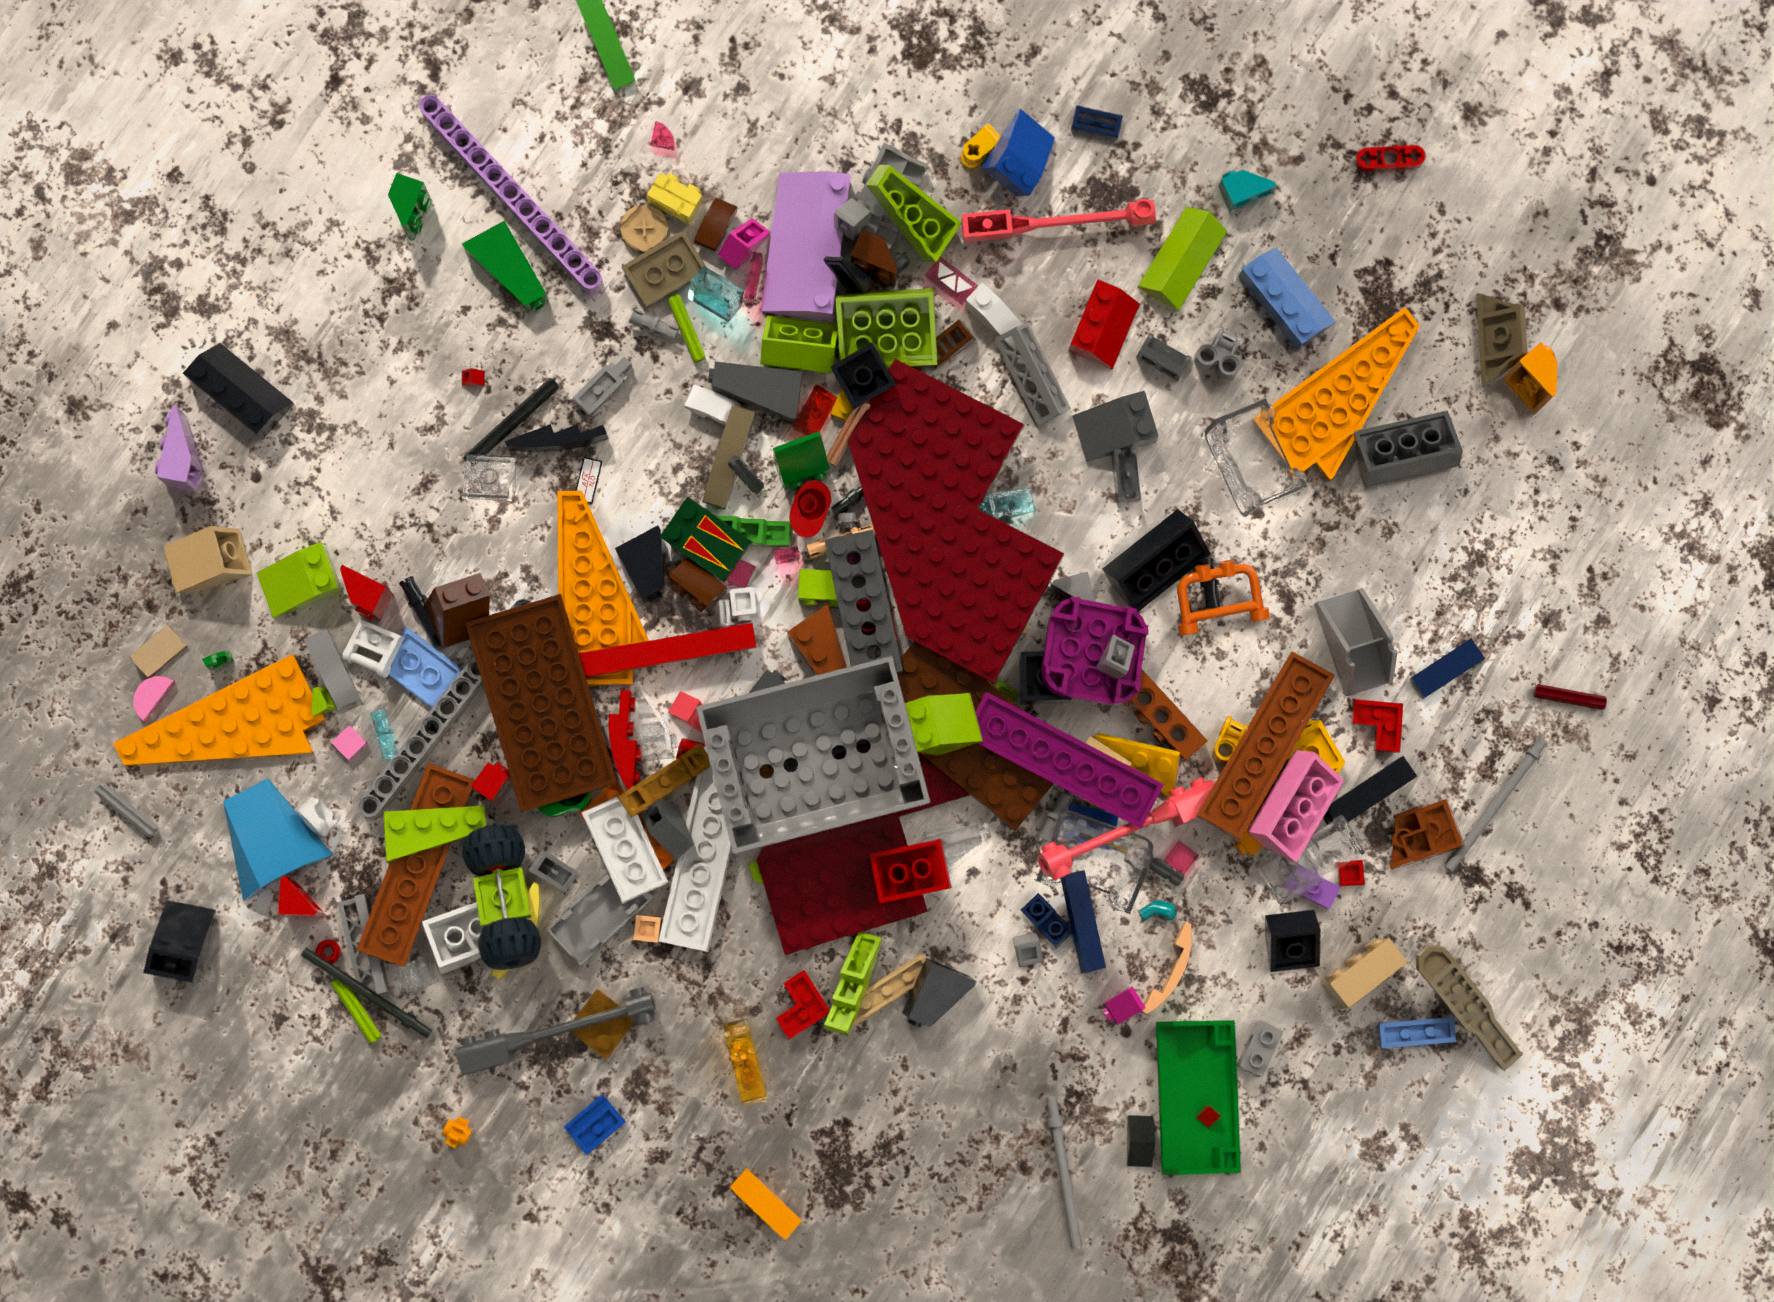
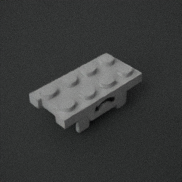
M608 872L579 897L547 930L567 953L582 966L655 897L648 892L623 904Z

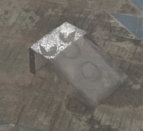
M635 681L643 759L650 761L674 758V752L678 751L676 734H672L669 726L641 682Z

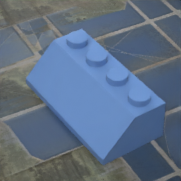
M1277 247L1261 254L1242 268L1238 277L1297 351L1336 323Z

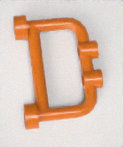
M1225 560L1219 562L1220 568L1210 569L1209 564L1195 567L1196 572L1185 575L1177 586L1182 623L1178 624L1179 635L1199 632L1197 621L1248 611L1250 612L1251 621L1269 619V607L1263 606L1260 582L1256 570L1247 564L1234 565V560ZM1240 573L1248 576L1253 601L1190 613L1187 595L1189 584L1205 582L1220 577H1231Z

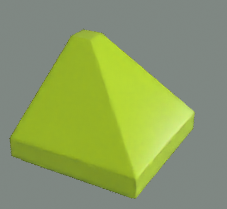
M326 687L313 688L311 711L313 716L337 709Z

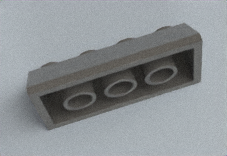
M1448 410L1354 431L1358 466L1366 487L1460 466L1463 449Z

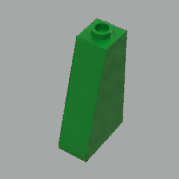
M505 221L462 243L467 255L527 312L531 310L537 311L546 305L545 302L549 301L545 290Z

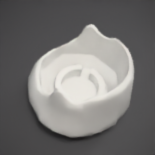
M313 796L297 809L306 826L317 835L325 838L339 821L338 819L333 820V813L316 796Z

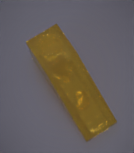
M748 1018L723 1024L742 1103L767 1097Z

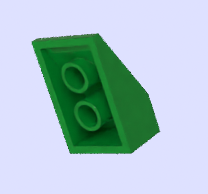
M820 431L773 448L774 464L784 491L787 489L796 491L807 481H823L827 478L826 475L830 474V467Z

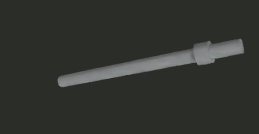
M1056 1096L1046 1097L1049 1111L1047 1120L1053 1134L1072 1249L1080 1248L1082 1245L1061 1127L1064 1125L1062 1115H1059Z

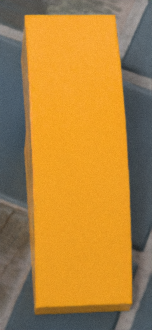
M747 1168L730 1186L784 1240L802 1222V1219Z

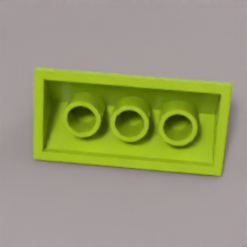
M1186 207L1137 287L1179 312L1226 235L1227 230L1211 212Z

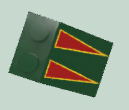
M688 496L660 535V538L723 582L727 580L752 544L750 539Z

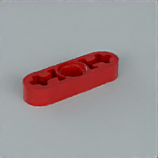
M1418 145L1362 148L1356 155L1355 165L1363 172L1417 169L1422 165L1426 154L1424 149ZM1412 152H1414L1415 156H1419L1416 162H1413L1412 158H1405L1403 163H1401L1402 157H1409ZM1393 153L1397 159L1396 163H1386L1384 154ZM1377 154H1379L1378 160H1371L1368 165L1365 161L1361 160L1364 155H1367L1368 159H1375Z

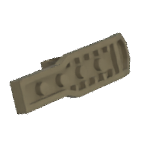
M1426 945L1416 954V970L1443 1001L1447 1010L1463 1028L1475 1035L1500 1069L1507 1070L1523 1054L1495 1019L1491 1004L1445 947Z

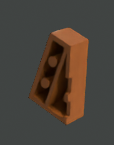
M828 604L787 631L788 638L815 676L847 668Z

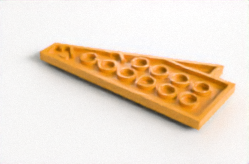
M1406 307L1251 420L1295 478L1315 464L1328 482L1333 479L1354 442V431L1361 430L1420 327Z
M557 491L558 594L562 595L578 652L649 641L583 492ZM633 670L586 678L589 686L634 685Z
M292 654L113 744L124 766L312 754L314 751L305 731L327 720L324 714L312 715V690L295 655Z

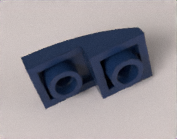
M1039 893L1021 909V912L1056 949L1072 935L1071 927Z

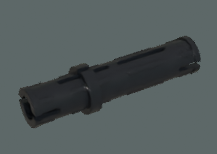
M410 576L404 579L405 582L402 580L399 585L409 600V607L413 608L434 648L439 647L440 643L424 605L428 598L421 593L414 577Z

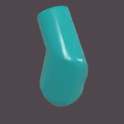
M1155 900L1138 910L1144 921L1155 914L1163 916L1168 921L1173 920L1177 915L1176 908L1172 903Z

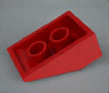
M942 838L869 854L879 903L906 899L952 888Z

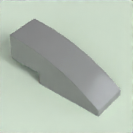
M325 629L305 638L304 641L337 709H342L361 700L330 631Z

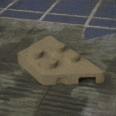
M1477 293L1481 384L1490 385L1528 354L1525 307Z

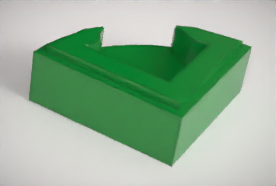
M222 651L207 656L202 660L207 668L214 670L232 661L233 657L230 651Z

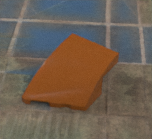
M1448 799L1426 807L1417 806L1395 815V833L1392 839L1393 851L1390 868L1393 870L1465 846Z

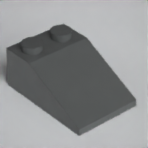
M1145 390L1114 399L1072 416L1086 462L1110 456L1114 449H1121L1124 452L1132 448L1135 449L1156 443L1159 437Z

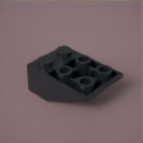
M166 900L148 950L143 973L199 984L216 910Z

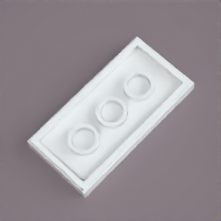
M618 796L582 812L623 904L669 883L638 814L631 818L618 799Z

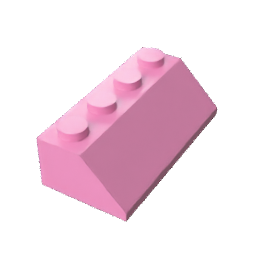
M1295 750L1248 828L1247 833L1263 847L1291 862L1297 863L1344 780L1315 752Z

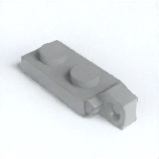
M623 357L616 365L612 362L608 366L605 365L572 400L591 417L624 384L627 379L625 374L632 367L631 363Z

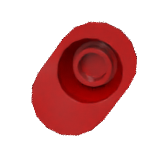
M817 480L807 481L801 485L792 497V506L789 514L790 525L793 531L801 537L815 536L824 524L832 500L831 492L823 482Z

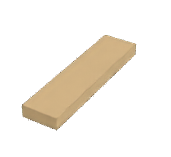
M923 954L918 955L867 988L853 1027L913 989L926 960Z

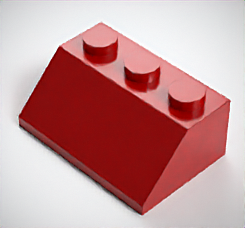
M1097 279L1068 352L1113 370L1140 303L1121 288Z

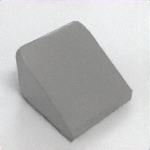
M1036 932L1013 937L1019 967L1043 962L1040 940Z

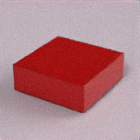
M1363 860L1337 862L1338 884L1340 887L1365 885Z

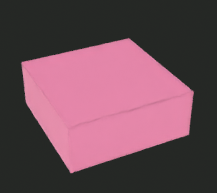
M350 725L331 742L349 761L368 744Z

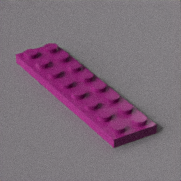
M985 692L975 712L983 742L977 744L1119 818L1142 828L1164 786L1163 783Z

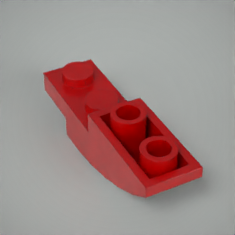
M621 690L619 714H609V741L616 768L629 790L640 783V772L636 771L637 762L642 760V747H638L637 740H629V736L633 737L634 722H630L631 712L636 710V697H632L630 690Z

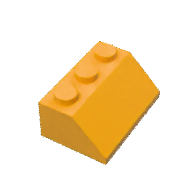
M1541 342L1502 378L1535 414L1557 394L1558 360L1554 357L1555 353L1547 345L1544 346Z

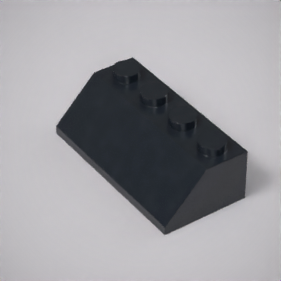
M221 343L199 354L183 372L190 382L262 440L294 405V402Z
M1177 509L1106 565L1103 571L1113 588L1127 605L1137 609V612H1139L1199 564L1198 560L1207 558L1211 553L1194 521Z

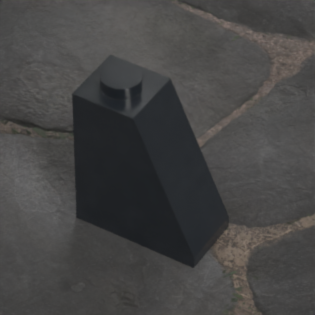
M658 525L615 548L643 603L647 601L650 604L661 599L663 597L662 594L666 592L662 538H660L662 533Z
M926 958L902 1013L908 1018L907 1022L921 1028L922 1024L931 1027L967 994L977 981L967 974Z

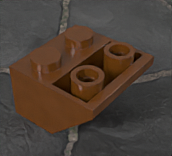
M862 229L851 253V262L871 275L873 279H876L875 282L884 287L889 285L895 287L897 268L885 239Z
M689 557L668 575L671 589L682 598L684 595L690 598V604L701 613L704 610L710 613L716 606L717 601L721 600L727 592L725 585Z

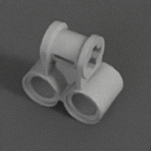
M1220 327L1212 345L1203 344L1199 347L1194 357V364L1203 371L1210 370L1215 366L1218 378L1224 381L1234 379L1241 366L1240 360L1234 354L1243 336L1239 335L1237 337L1224 331V327ZM1208 353L1212 357V361H1203L1200 354ZM1222 364H1231L1234 368V371L1226 372L1223 369Z

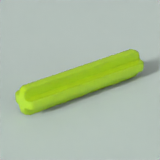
M679 294L668 298V302L691 357L695 363L706 359L705 353Z
M337 979L333 980L331 983L332 987L368 1042L374 1043L381 1038L380 1032L352 989Z

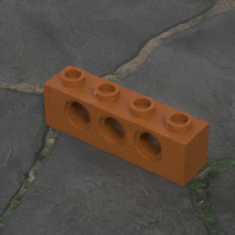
M1142 669L1140 683L1142 684L1139 692L1131 700L1123 704L1127 707L1131 705L1136 711L1134 714L1143 725L1147 723L1153 729L1151 734L1159 743L1164 741L1170 750L1181 752L1180 760L1184 763L1208 740ZM1138 694H1147L1150 698V703L1148 705L1140 704L1137 699ZM1155 712H1164L1167 717L1166 722L1158 723L1154 718ZM1174 729L1180 730L1183 733V740L1180 742L1174 741L1171 737V731Z

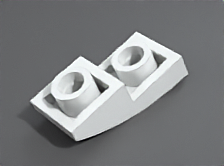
M693 385L683 407L703 418L708 416L725 426L732 405L737 407L741 405L716 392Z

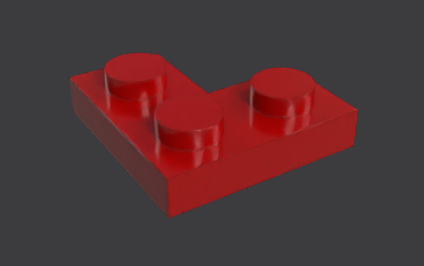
M1354 699L1352 702L1351 725L1375 727L1374 751L1400 753L1403 703Z
M805 970L783 983L797 1004L776 1018L788 1039L796 1036L830 1012V1009Z

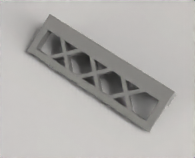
M1028 322L994 339L1037 426L1071 409ZM1012 336L1016 344L1014 351L1007 348L1004 339ZM1018 359L1024 361L1026 365L1025 373L1018 370L1016 366ZM1028 381L1035 383L1037 387L1036 395L1029 392L1027 388ZM1039 402L1045 404L1050 413L1043 418L1038 410Z
M362 894L354 896L353 899L338 902L355 979L363 984L369 975L373 977L375 993L378 995L391 993L383 960L368 955L370 965L365 970L358 965L357 961L361 953H355L354 946L358 947V944L352 940V933L357 926L362 929V933L371 913L368 895ZM356 904L359 915L356 921L347 917L345 906ZM349 922L353 923L351 929L349 927ZM360 970L364 972V975L362 976V978H361ZM359 994L360 1000L366 999Z

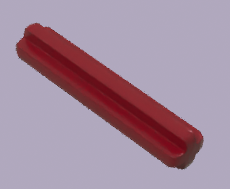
M1542 684L1535 685L1533 691L1535 698L1599 710L1605 709L1607 705V697Z

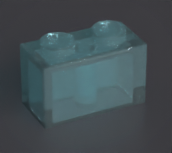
M703 266L690 282L688 299L729 323L742 307L744 289Z

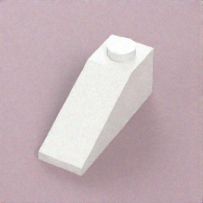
M983 282L966 299L965 308L997 337L1022 325L1005 303ZM1012 336L1004 339L1006 346L1014 351L1016 344Z

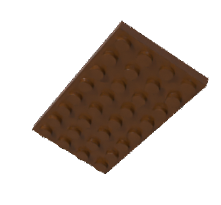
M558 594L465 622L520 812H528L618 784L562 595Z
M914 642L900 658L903 673L897 674L904 703L926 696L970 693L976 712L985 692H988L1024 711L987 680ZM977 743L938 756L918 752L1014 831L1018 829L1054 784Z

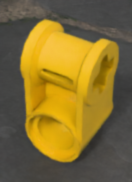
M989 123L983 126L963 146L960 159L966 168L975 169L989 157L1001 138V135Z
M1231 715L1226 717L1211 751L1215 762L1219 764H1226L1249 726L1248 724L1243 725L1233 720ZM1219 746H1226L1229 749V757H1223L1219 754Z

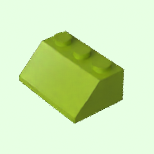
M767 315L762 337L760 365H767L771 368L785 367L797 371L811 370L817 373H833L830 366L835 361L838 336L837 323Z

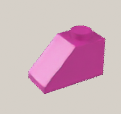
M751 218L729 233L718 256L729 266L738 269L752 257L771 232Z
M1132 986L1104 1002L1103 1006L1105 1009L1102 1012L1109 1023L1114 1022L1115 1025H1118L1141 1012L1146 1007Z

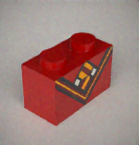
M487 762L471 787L498 805L512 785V781L507 768L498 762L495 765Z

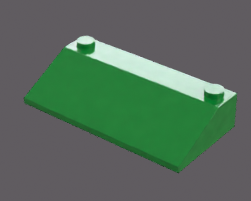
M1235 1020L1156 1022L1162 1175L1241 1172ZM1206 1105L1211 1106L1221 1115L1209 1128L1197 1118Z

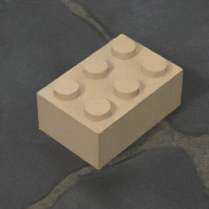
M1379 937L1378 939H1373L1363 947L1366 950L1363 954H1354L1344 962L1346 967L1343 969L1339 968L1338 970L1335 969L1325 977L1327 981L1322 986L1340 1009L1350 1008L1408 962L1390 938L1381 939Z

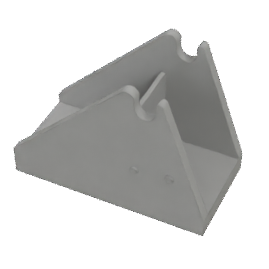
M1360 588L1356 591L1316 602L1314 605L1345 697L1393 682L1398 651L1393 647L1392 633L1365 590Z

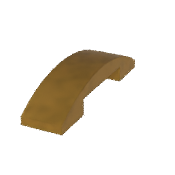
M700 743L619 795L618 799L632 818L651 806L658 799H662L711 767L708 753Z

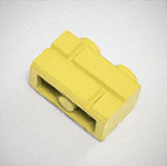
M659 173L646 196L647 203L690 225L703 203V195L700 194V189L691 184L685 186L679 183L680 179L673 174L667 173V175Z

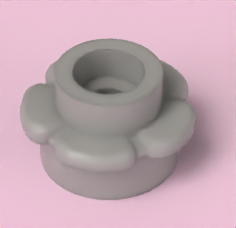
M856 512L838 514V522L836 524L841 525V529H852L856 527V523H859L860 520Z

